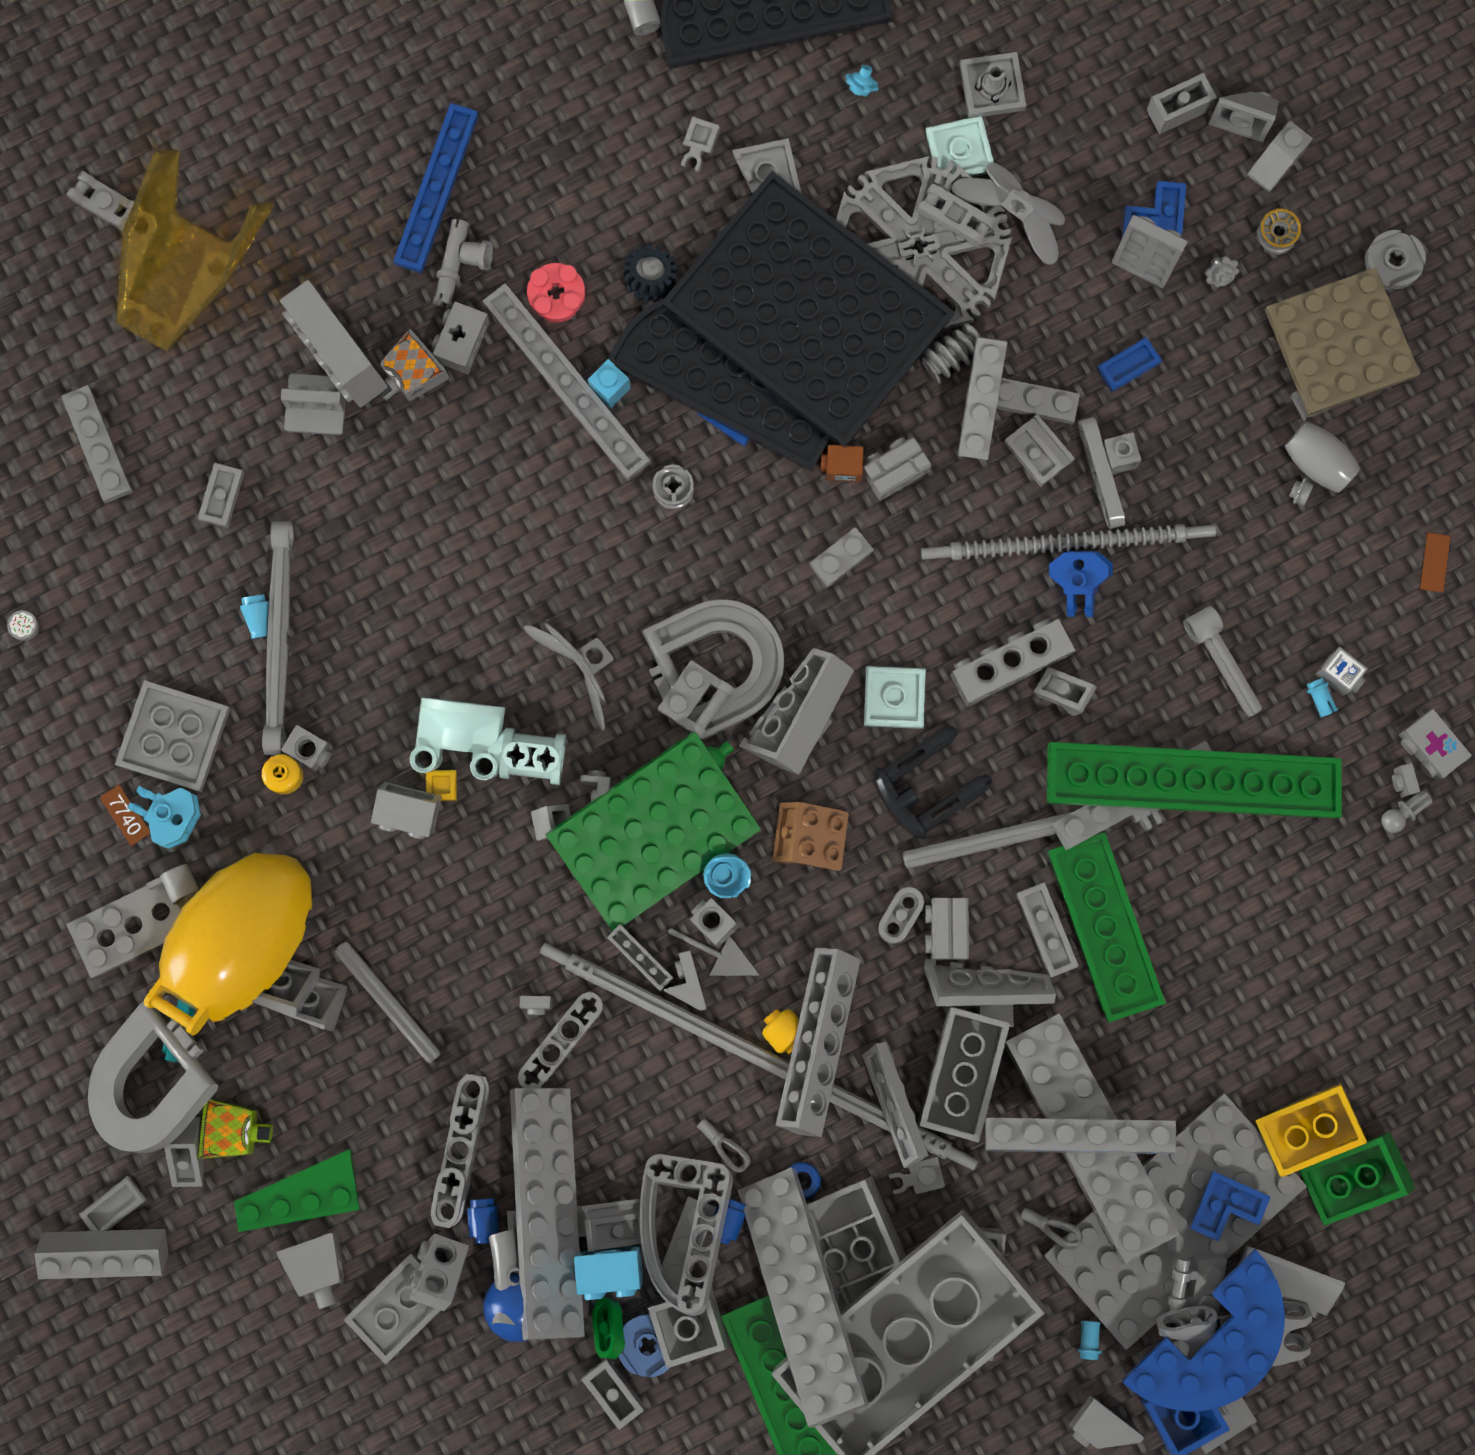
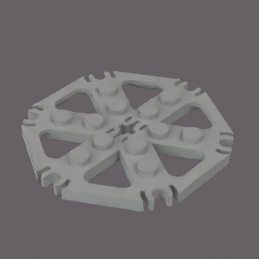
M930 156L864 172V176L860 175L858 177V182L863 186V189L857 191L850 185L847 187L849 196L844 191L836 220L844 227H847L849 217L853 213H862L888 238L868 243L871 248L923 287L925 277H927L955 305V315L943 330L962 326L965 323H973V318L978 319L981 315L976 310L975 305L983 304L985 308L989 309L991 302L988 298L994 303L1012 239V237L1008 238L1011 235V229L1001 230L998 227L999 223L1007 221L1008 217L1007 214H1004L1005 210L1001 206L979 205L984 213L996 221V224L991 231H987L984 236L986 240L980 247L991 248L994 252L990 275L986 283L978 284L951 255L979 249V247L970 244L965 238L943 225L940 226L938 222L931 218L922 216L916 210L919 203L925 201L928 196L927 190L931 184H935L950 192L955 181L962 178H972L961 166L957 164L956 171L952 175L953 161L948 162L946 169L940 170L937 168L938 157H934L931 167L928 168L927 163ZM908 176H917L921 180L922 184L912 218L882 189L884 183ZM938 201L935 207L942 210L945 204ZM971 219L967 226L975 230L978 224ZM915 241H919L921 245L926 244L923 253L918 254L917 250L910 249L914 247Z

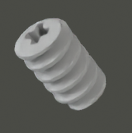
M963 324L961 327L962 332L954 330L952 338L949 336L943 337L942 344L935 342L932 346L933 351L927 348L923 353V365L930 377L938 385L941 383L940 373L950 378V367L957 372L960 371L959 361H962L967 366L970 365L968 356L970 354L974 355L976 337L980 336L977 330L970 324Z

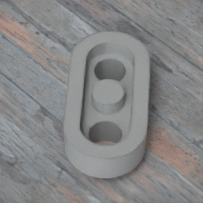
M906 887L897 892L878 925V933L885 942L896 944L905 939L924 906V898L920 891L912 887ZM904 898H911L914 901V906L910 909L903 906ZM895 923L899 928L898 933L890 934L887 930L888 925Z

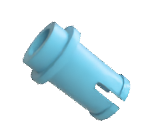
M1324 678L1307 684L1309 690L1306 691L1307 694H1311L1319 711L1320 718L1338 710L1327 687L1329 682L1325 683Z
M1081 1321L1080 1349H1077V1352H1080V1359L1098 1360L1099 1354H1102V1351L1099 1350L1101 1322Z

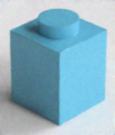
M609 359L588 379L591 389L610 409L631 388L629 378Z

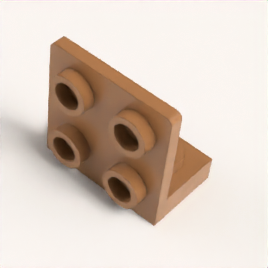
M803 802L780 803L772 862L798 863L840 871L842 869L849 813Z

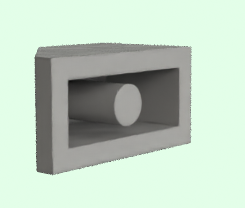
M1289 121L1270 143L1247 176L1270 193L1306 151L1313 138L1292 121Z
M194 1117L185 1130L172 1143L164 1147L172 1187H203L204 1158H198L202 1126L200 1117Z
M1091 1395L1069 1424L1075 1431L1072 1437L1086 1448L1090 1443L1099 1449L1141 1443L1144 1439L1140 1433Z

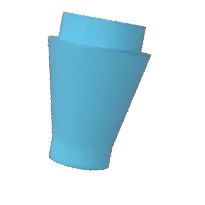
M265 594L241 598L242 606H240V609L249 628L251 639L266 637L268 633L269 601H266Z

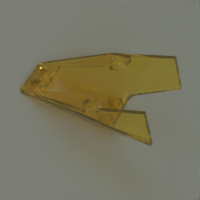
M176 149L154 151L124 226L116 316L117 324L165 351L169 350L223 290L275 205L270 201L252 204L240 233L231 242H226L188 221L176 211L180 151Z

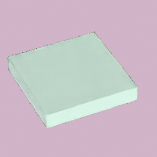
M982 115L928 127L925 130L932 160L934 157H938V169H946L948 162L953 161L952 175L956 171L957 164L971 177L988 174L986 166L989 163H994Z
M866 666L864 726L923 729L926 669Z

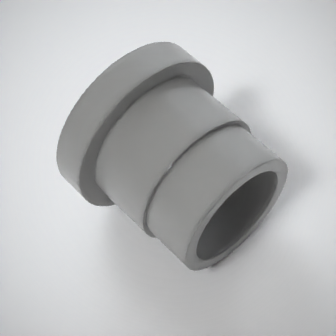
M484 240L482 243L464 241L460 249L461 263L479 266L481 270H488L493 259V245L491 241Z

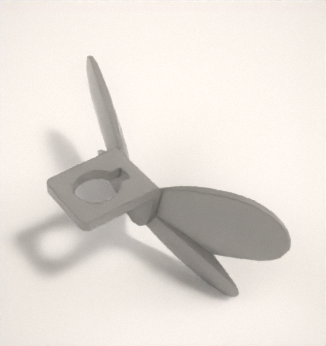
M989 163L986 166V170L991 180L962 178L954 182L952 192L958 198L979 205H1002L1023 221L1029 242L1037 256L1044 263L1052 265L1058 260L1059 249L1050 224L1063 225L1065 223L1063 213L1050 202L1025 192L1020 183L1007 169L997 163Z
M546 623L544 624L551 634L536 627L525 625L524 630L535 641L575 661L584 673L585 684L595 719L600 729L604 730V716L599 696L604 702L605 697L594 674L613 661L614 658L598 638L593 639L579 650H576L557 630ZM591 649L598 650L602 654V661L598 664L590 663L586 657V652Z

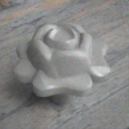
M1228 256L1214 258L1211 261V266L1205 271L1207 276L1206 282L1214 284L1216 287L1230 284L1234 280L1235 275L1239 273L1237 260H1231Z

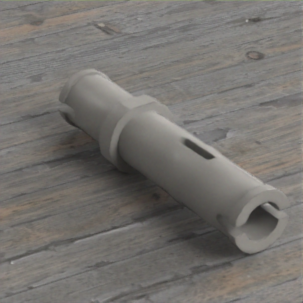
M457 219L451 220L442 267L437 272L436 277L439 281L433 303L440 307H444V303H446V308L452 307L455 286L460 281V276L458 275L461 263L460 249L462 243L466 240L467 231L470 226L468 222L459 220L458 224Z

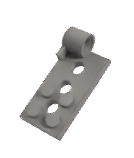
M188 864L175 867L163 873L159 878L146 883L145 887L66 924L91 979H95L164 945L165 937L182 907L199 891ZM164 903L169 907L170 913L165 920L159 921L154 914L155 908L159 904ZM132 917H139L142 921V928L136 934L130 933L127 928V923ZM106 930H111L115 935L114 943L109 947H104L100 942V936Z

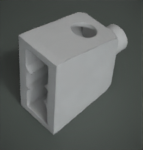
M337 1231L276 1252L299 1297L313 1292L318 1309L336 1303L331 1285L344 1281Z

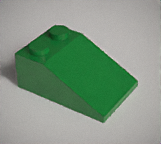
M1390 1131L1368 1139L1367 1143L1299 1170L1324 1226L1406 1196L1415 1189Z

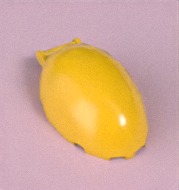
M253 853L216 872L182 907L165 937L159 961L160 978L146 995L144 1005L150 1009L154 1007L184 1026L187 1033L194 1036L201 1030L208 1019L212 1022L225 1020V1017H228L237 1010L242 1011L252 1005V1001L264 989L268 990L283 974L301 943L306 929L305 922L308 911L312 909L311 879L298 860L286 855ZM165 993L171 994L196 1010V1014L191 1017L163 999V995Z

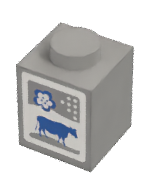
M1338 647L1330 654L1315 675L1319 678H1324L1325 682H1329V686L1344 696L1350 691L1356 693L1366 681L1362 676L1368 668L1341 647Z

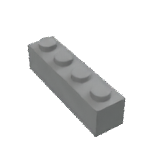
M621 924L607 937L660 992L674 979Z

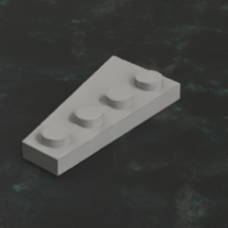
M925 959L924 971L936 1006L1054 1004L1056 992L1049 975L1015 970H1009L1008 974H1002L994 970L993 967L981 966L979 971L964 969L963 963L951 962L949 967L936 965V960Z

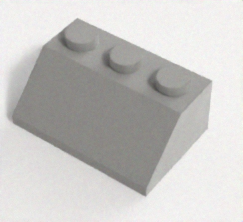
M1245 1245V1247H1244V1249H1243V1252H1242V1255H1241V1258H1240V1261H1239V1264H1240L1255 1248H1252V1247H1249V1246H1246V1245ZM1256 1249L1271 1268L1278 1282L1283 1300L1308 1304L1314 1318H1316L1317 1312L1327 1316L1344 1289L1345 1282Z

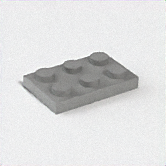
M412 1253L343 1319L385 1365L441 1311L410 1300L412 1289L408 1288L413 1271L419 1270L421 1263ZM426 1280V1285L430 1290L438 1291L437 1284L434 1281Z

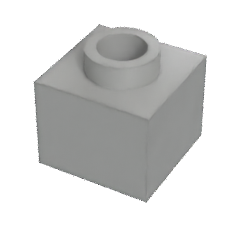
M569 804L545 806L531 811L536 840H549L545 834L571 816Z

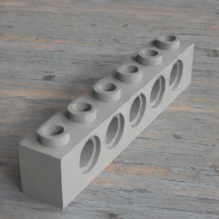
M815 948L775 1125L798 1135L822 1137L861 961L840 949Z

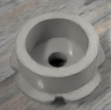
M1306 477L1302 482L1296 480L1289 497L1294 498L1293 504L1298 503L1304 506L1314 484L1307 482Z

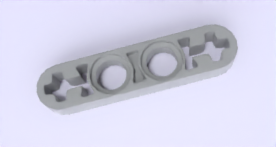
M1094 417L1078 421L1079 433L1106 524L1109 529L1124 526L1123 508L1097 422Z
M586 992L577 998L521 1068L518 1080L523 1088H541L601 1015L603 1002L599 995L593 992ZM592 998H595L597 1011L595 1013L587 1012L583 1018L589 1020V1022L584 1026L580 1019L571 1014L574 1010L578 1014L583 1011L585 1006L582 1004V1001L584 999L590 1001ZM567 1021H574L579 1026L578 1035L571 1039L566 1038L562 1033V1026ZM547 1045H556L560 1050V1056L555 1062H548L543 1057V1050ZM536 1057H538L543 1065L551 1069L548 1073L542 1069L537 1075L540 1080L539 1083L528 1085L525 1072L527 1070L533 1072L538 1067V1064L533 1063Z

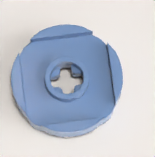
M641 1314L629 1320L623 1327L625 1347L619 1356L623 1366L629 1372L643 1377H656L665 1373L669 1368H666L650 1314ZM646 1337L648 1340L653 1338L656 1341L653 1346L655 1349L654 1353L651 1354L649 1351L642 1352L640 1350V1347L643 1345L642 1338Z

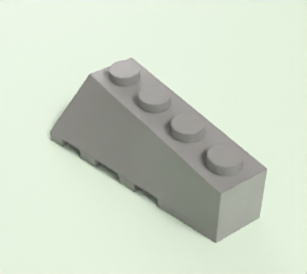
M813 648L790 678L792 683L790 687L782 693H778L773 700L776 704L766 718L762 716L754 725L758 729L749 740L744 738L739 747L781 769L799 775L842 692L847 686L854 669L834 654Z

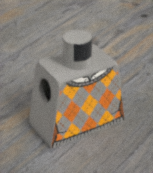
M411 329L406 332L379 364L387 376L384 382L388 388L380 393L385 401L398 391L408 401H412L449 379L444 367Z

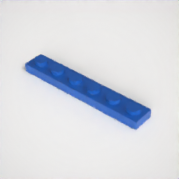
M450 103L393 260L394 265L423 273L478 120V111Z

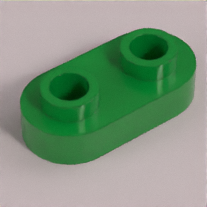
M603 1297L595 1303L592 1311L595 1350L599 1357L614 1360L620 1356L625 1347L622 1311L617 1300Z

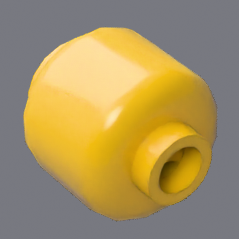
M277 754L270 757L264 763L262 779L271 791L278 794H290L300 787L303 781V770L294 758L286 754Z
M776 1009L763 1020L767 1025L763 1029L762 1035L776 1052L791 1054L799 1018L790 1009H786L781 1013Z

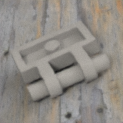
M1222 1254L1194 1255L1192 1266H1189L1190 1258L1185 1256L1178 1257L1177 1267H1174L1172 1272V1279L1174 1280L1173 1292L1169 1294L1168 1298L1170 1312L1185 1307L1207 1306L1214 1309L1218 1316L1220 1302L1211 1294V1291L1225 1276L1227 1259ZM1187 1282H1190L1188 1292H1185Z

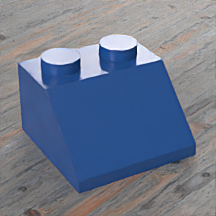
M1144 1398L1140 1399L1169 1455H1187L1230 1430L1218 1408L1205 1411H1178L1156 1405Z

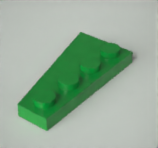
M351 1149L234 1201L238 1232L361 1210Z

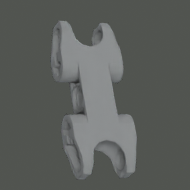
M466 1074L457 1086L443 1162L437 1178L431 1207V1218L436 1226L446 1228L455 1226L461 1220L465 1211L474 1158L490 1092L487 1077ZM472 1081H476L480 1087V1093L476 1098L470 1097L467 1093V1087ZM468 1115L469 1118H472V1124L466 1125L465 1121H461L462 1116ZM458 1141H462L468 1146V1154L464 1159L457 1158L453 1153V1147ZM455 1175V1179L460 1180L459 1185L454 1187L453 1182L449 1181V1177ZM444 1203H449L453 1206L454 1215L452 1219H447L443 1216L442 1205Z
M1283 1300L1285 1313L1284 1334L1278 1355L1272 1366L1299 1361L1310 1355L1311 1347L1307 1337L1296 1333H1289L1292 1330L1306 1327L1312 1322V1313L1308 1304ZM1207 1306L1185 1307L1157 1317V1327L1160 1336H1167L1169 1339L1178 1340L1174 1344L1189 1359L1232 1315L1217 1316L1216 1311ZM1290 1312H1299L1302 1313L1303 1316H1287V1314H1289ZM1177 1323L1180 1326L1170 1328L1166 1327L1165 1324ZM1299 1345L1302 1348L1299 1350L1289 1349L1287 1346Z

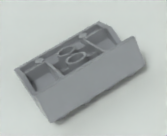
M872 1176L807 1204L841 1312L902 1261L906 1254Z

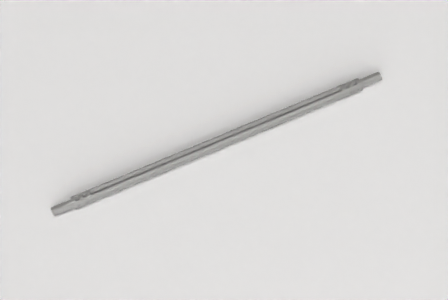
M547 943L543 944L540 954L566 966L565 970L786 1080L789 1061L574 953L569 955ZM833 1084L830 1097L831 1103L890 1132L881 1107ZM918 1126L921 1137L926 1143L927 1151L944 1160L947 1157L971 1170L975 1169L978 1159L952 1147L951 1142Z

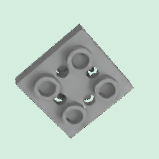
M1017 52L960 60L959 65L968 118L980 115L984 117L1025 111L1026 101ZM976 86L977 89H980L981 86L982 90L976 91L974 87ZM993 97V101H997V99L999 101L997 103H993L991 101V98Z

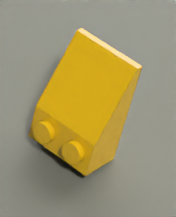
M1341 1083L1255 1120L1280 1177L1367 1143L1365 1134Z

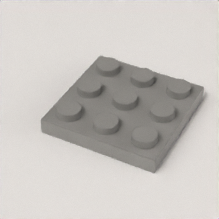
M144 680L115 765L202 792L231 708Z

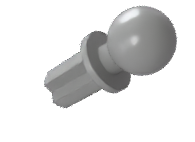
M1422 790L1406 802H1398L1399 810L1391 809L1383 814L1381 819L1383 828L1390 833L1400 832L1405 827L1406 819H1409L1411 822L1415 821V815L1432 803L1431 797L1425 790Z

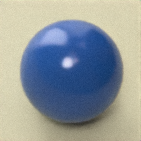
M511 1273L510 1280L513 1283L520 1282L519 1275ZM494 1281L487 1290L483 1304L484 1317L489 1328L498 1337L506 1341H529L523 1340L522 1335L523 1296L520 1284L511 1285L507 1289L500 1291L496 1289ZM500 1312L507 1315L515 1325L504 1323L492 1325L495 1314Z

